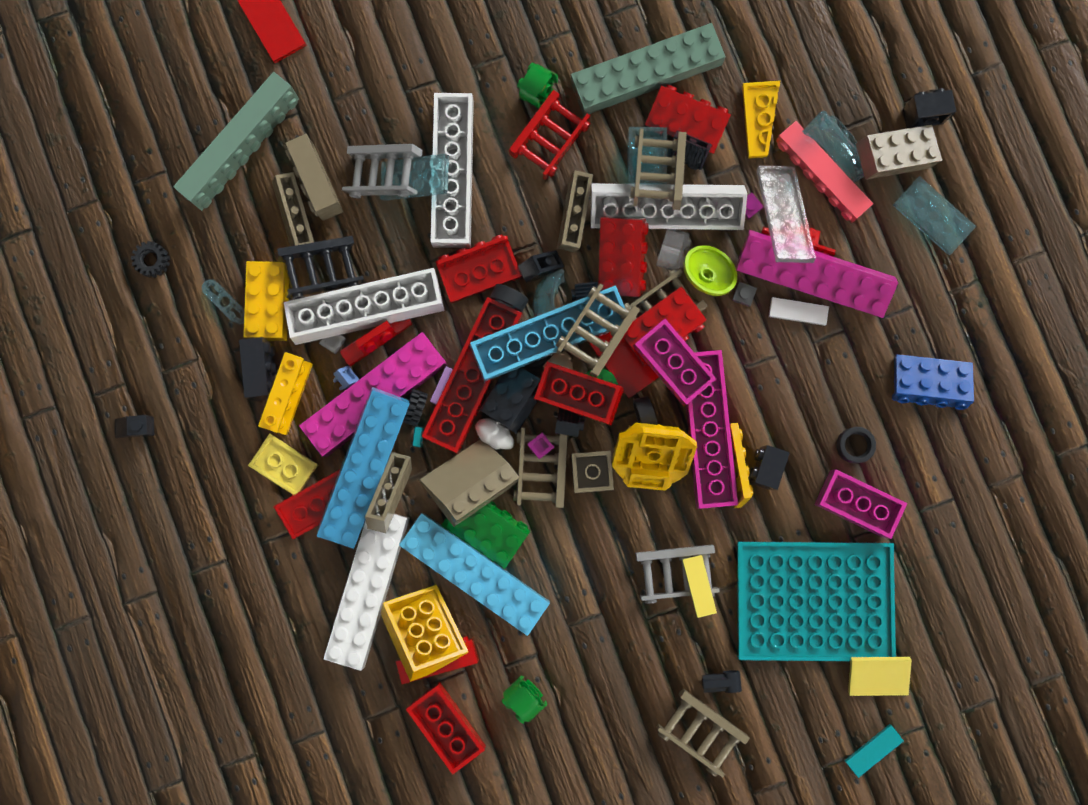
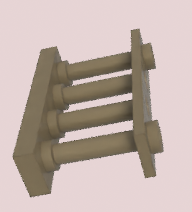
M640 128L639 136H635L634 148H638L635 187L631 186L630 198L634 199L633 206H637L638 197L667 199L669 202H673L672 210H680L683 193L686 132H678V138L673 141L644 139V129ZM642 146L673 149V151H676V156L670 158L642 155ZM641 163L671 165V168H675V173L670 175L640 172ZM640 180L670 182V185H674V188L670 192L639 189Z
M680 269L677 272L675 270L671 271L665 276L666 280L631 305L626 303L624 306L625 309H630L633 305L637 307L641 304L645 311H648L652 306L647 299L657 294L662 301L667 297L663 288L671 282L676 289L682 286L701 312L706 309L707 304L704 300L699 303L697 300L694 301L678 279L682 274Z
M599 284L597 288L593 286L587 295L590 300L566 337L561 336L555 345L558 347L556 353L560 354L565 349L590 365L591 371L589 374L595 378L600 374L640 311L634 305L630 309H624L601 294L600 290L604 286L602 284ZM596 299L621 315L620 318L623 321L620 326L617 324L613 325L590 310L589 307ZM584 315L611 332L610 335L613 336L611 340L603 342L580 327L579 323ZM573 332L600 348L599 351L602 354L599 359L596 357L592 358L568 342Z
M521 428V432L517 433V443L520 444L518 490H514V501H517V505H521L522 500L552 501V503H556V507L564 508L567 435H545L551 443L559 446V453L545 455L539 460L535 454L524 453L525 442H531L538 435L525 434L526 429ZM524 461L554 463V465H558V473H523ZM523 480L553 482V484H557V492H553V494L522 492Z
M682 688L678 694L682 698L680 701L681 705L665 728L657 724L658 735L666 741L672 740L707 766L706 770L715 777L718 774L723 778L725 774L720 769V766L736 743L739 744L741 741L746 745L750 738L746 733ZM693 706L698 710V715L680 740L671 732L686 710ZM709 718L714 722V727L699 749L695 751L687 744L701 723ZM726 730L730 733V739L712 763L704 757V754L719 732Z

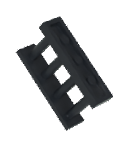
M353 236L278 248L275 253L277 262L282 261L285 263L291 289H288L285 294L286 298L292 297L295 300L304 297L303 295L360 285L364 278L363 276L355 277L349 251L354 245ZM339 251L342 254L348 279H336L330 256L332 252ZM320 254V256H323L329 282L318 284L312 262L313 255ZM295 258H302L304 260L310 282L309 286L299 287L293 265Z

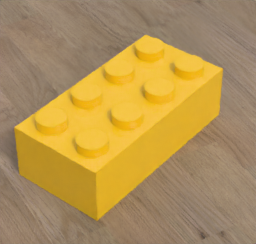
M246 261L244 338L263 337L268 341H287L288 324L284 302L289 301V298L285 296L289 289V277L285 263Z

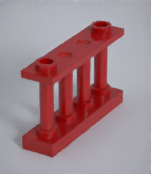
M555 90L551 92L509 149V154L516 159L518 155H524L545 170L543 172L544 180H547L549 176L553 177L558 169L556 166L581 132L585 133L591 124L588 113L582 120L562 106L559 101L560 94ZM552 110H556L577 125L572 134L549 119L548 115ZM541 125L547 126L566 140L561 149L538 134L537 130ZM530 140L536 141L556 155L550 164L527 149L526 145Z

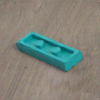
M889 724L844 761L859 778L904 742V740L894 727Z

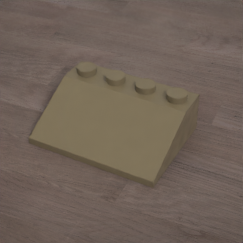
M480 439L419 481L452 526L455 527L516 485L519 476L501 455Z

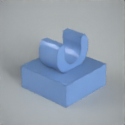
M349 366L340 368L333 374L335 376L333 382L339 381L342 385L339 390L351 387L359 380Z

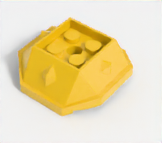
M635 423L627 431L619 433L611 460L612 467L623 479L627 487L666 491L672 486V483L679 481L688 474L697 449V442L679 427Z

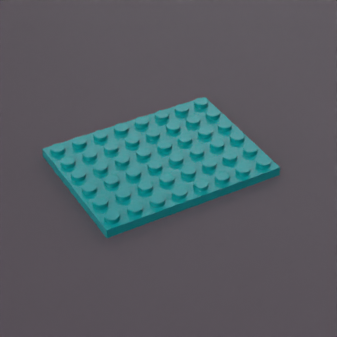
M737 542L738 660L850 661L851 657H896L894 543Z

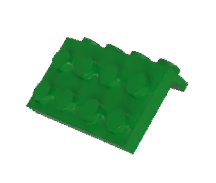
M493 501L455 527L452 526L447 517L441 525L504 569L530 533L528 526L524 522L513 519L509 512L497 508Z

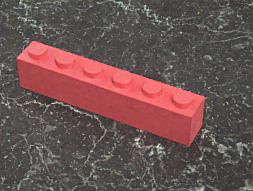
M797 121L779 135L776 140L779 149L790 156L791 162L803 170L804 176L816 184L817 190L828 197L830 204L841 211V215L845 220L853 223L873 205L871 200Z

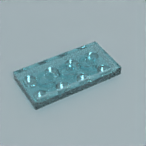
M444 153L417 157L411 160L408 186L417 190V195H409V197L380 195V199L386 201L448 193L449 155ZM404 159L395 161L392 186L401 185ZM387 161L382 162L381 186L385 184Z
M920 176L893 204L897 210L948 255L952 254L976 227Z

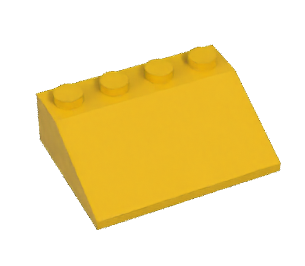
M437 585L382 604L380 614L410 682L430 675L468 653V649Z

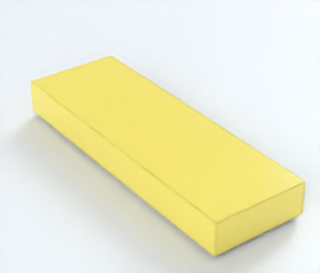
M702 555L683 559L697 618L717 613Z

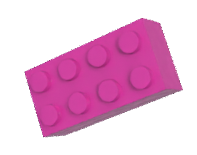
M666 319L662 320L633 345L635 350L682 405H687L716 380L714 375Z
M834 469L830 470L814 505L883 538L892 539L907 503Z

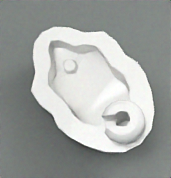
M490 418L481 419L476 423L477 434L484 443H487L496 450L513 448L514 439L508 428Z

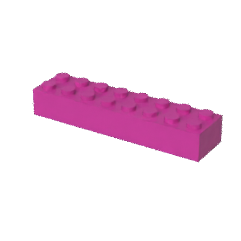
M749 230L736 264L737 271L884 318L898 285V281L894 276Z
M421 332L299 425V427L321 456L328 457L353 437L371 387L405 398L411 393L412 389H417L448 364L425 334Z
M722 350L695 352L697 357L716 378L713 383L686 405L688 434L697 442V449L692 460L696 509L738 505Z

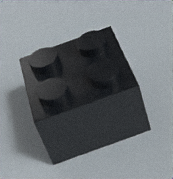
M938 89L933 91V93L919 92L914 94L913 98L903 108L906 129L944 124L956 113L952 90Z
M769 445L756 449L753 460L756 461L754 467H751L749 470V483L767 490H778L790 452Z

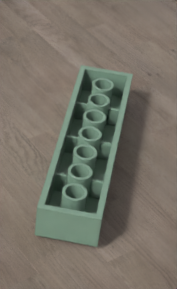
M709 23L572 73L570 82L583 116H585L587 113L591 114L659 89L661 85H670L722 66L726 56L713 24Z
M273 72L173 187L201 211L211 204L213 197L222 192L227 181L235 177L240 166L248 162L249 156L253 151H257L261 146V142L273 133V128L285 119L287 112L295 108L299 98L292 86Z

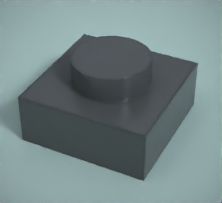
M739 282L732 301L750 307L757 288Z

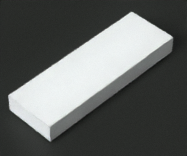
M772 297L769 317L825 326L827 324L829 306Z

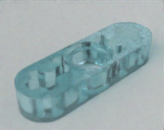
M211 279L205 281L202 285L203 293L232 322L236 324L244 323L245 309L218 282ZM210 285L214 286V289L219 293L217 296L213 292H209L210 289L208 287ZM223 297L230 299V303L226 307L220 305V300ZM232 308L241 312L240 315L242 317L240 319L235 318L236 315L231 311Z

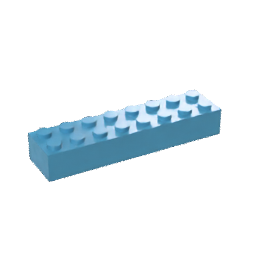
M371 387L318 526L317 537L354 549L365 521V515L379 485L410 403L407 399Z

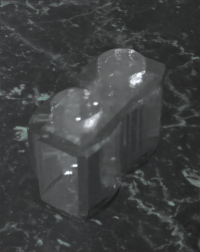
M667 229L656 266L672 271L675 270V272L679 270V267L683 268L684 250L688 251L691 244V239H688L690 233L676 229Z

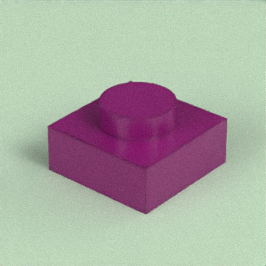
M752 192L747 196L745 217L748 220L764 207Z
M543 432L527 444L539 460L555 448Z

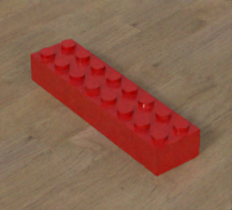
M487 297L421 437L459 454L493 379L484 382L470 348V343L519 324L523 317L522 312Z

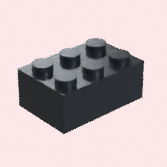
M263 337L239 340L244 397L252 401L268 400L275 381V375H277V366L273 362L275 346Z
M521 367L501 375L479 410L517 434L538 402L534 397L541 379Z

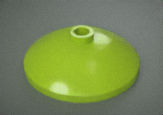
M697 246L691 249L685 256L683 263L684 272L690 283L699 291L712 296H722L729 293L736 285L737 271L735 265L719 249L711 246Z

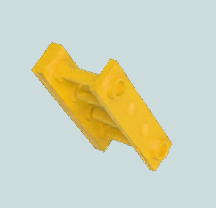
M284 353L259 422V427L288 435L310 374L312 363L304 361V358L293 354Z

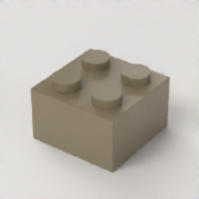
M611 451L572 454L574 493L614 490Z

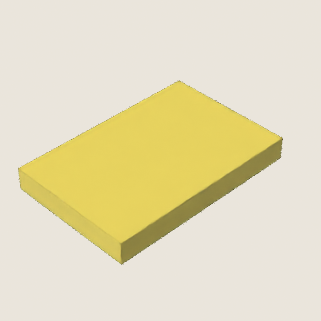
M269 433L248 466L294 495L303 489L318 464Z
M851 657L849 695H909L911 658Z

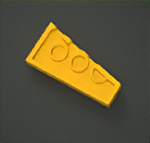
M780 81L742 84L748 158L768 156Z
M731 423L730 432L738 505H734V508H741L752 498L753 488L751 484L749 485L748 480L750 472L749 467L745 463L746 450L742 447V430L739 429L738 423Z

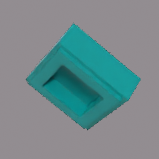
M422 427L414 428V447L422 448L423 437L421 436L424 432Z

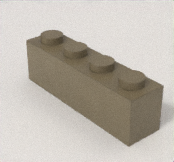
M574 170L569 177L557 249L574 253L580 249L593 174Z
M294 172L275 175L272 185L290 246L313 243L314 240Z
M392 452L365 515L367 529L387 533L412 471L410 456Z

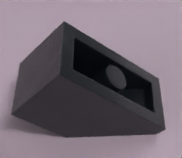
M557 250L533 255L518 267L525 282L528 283L539 280L565 266Z
M126 416L115 419V438L155 436L154 417Z

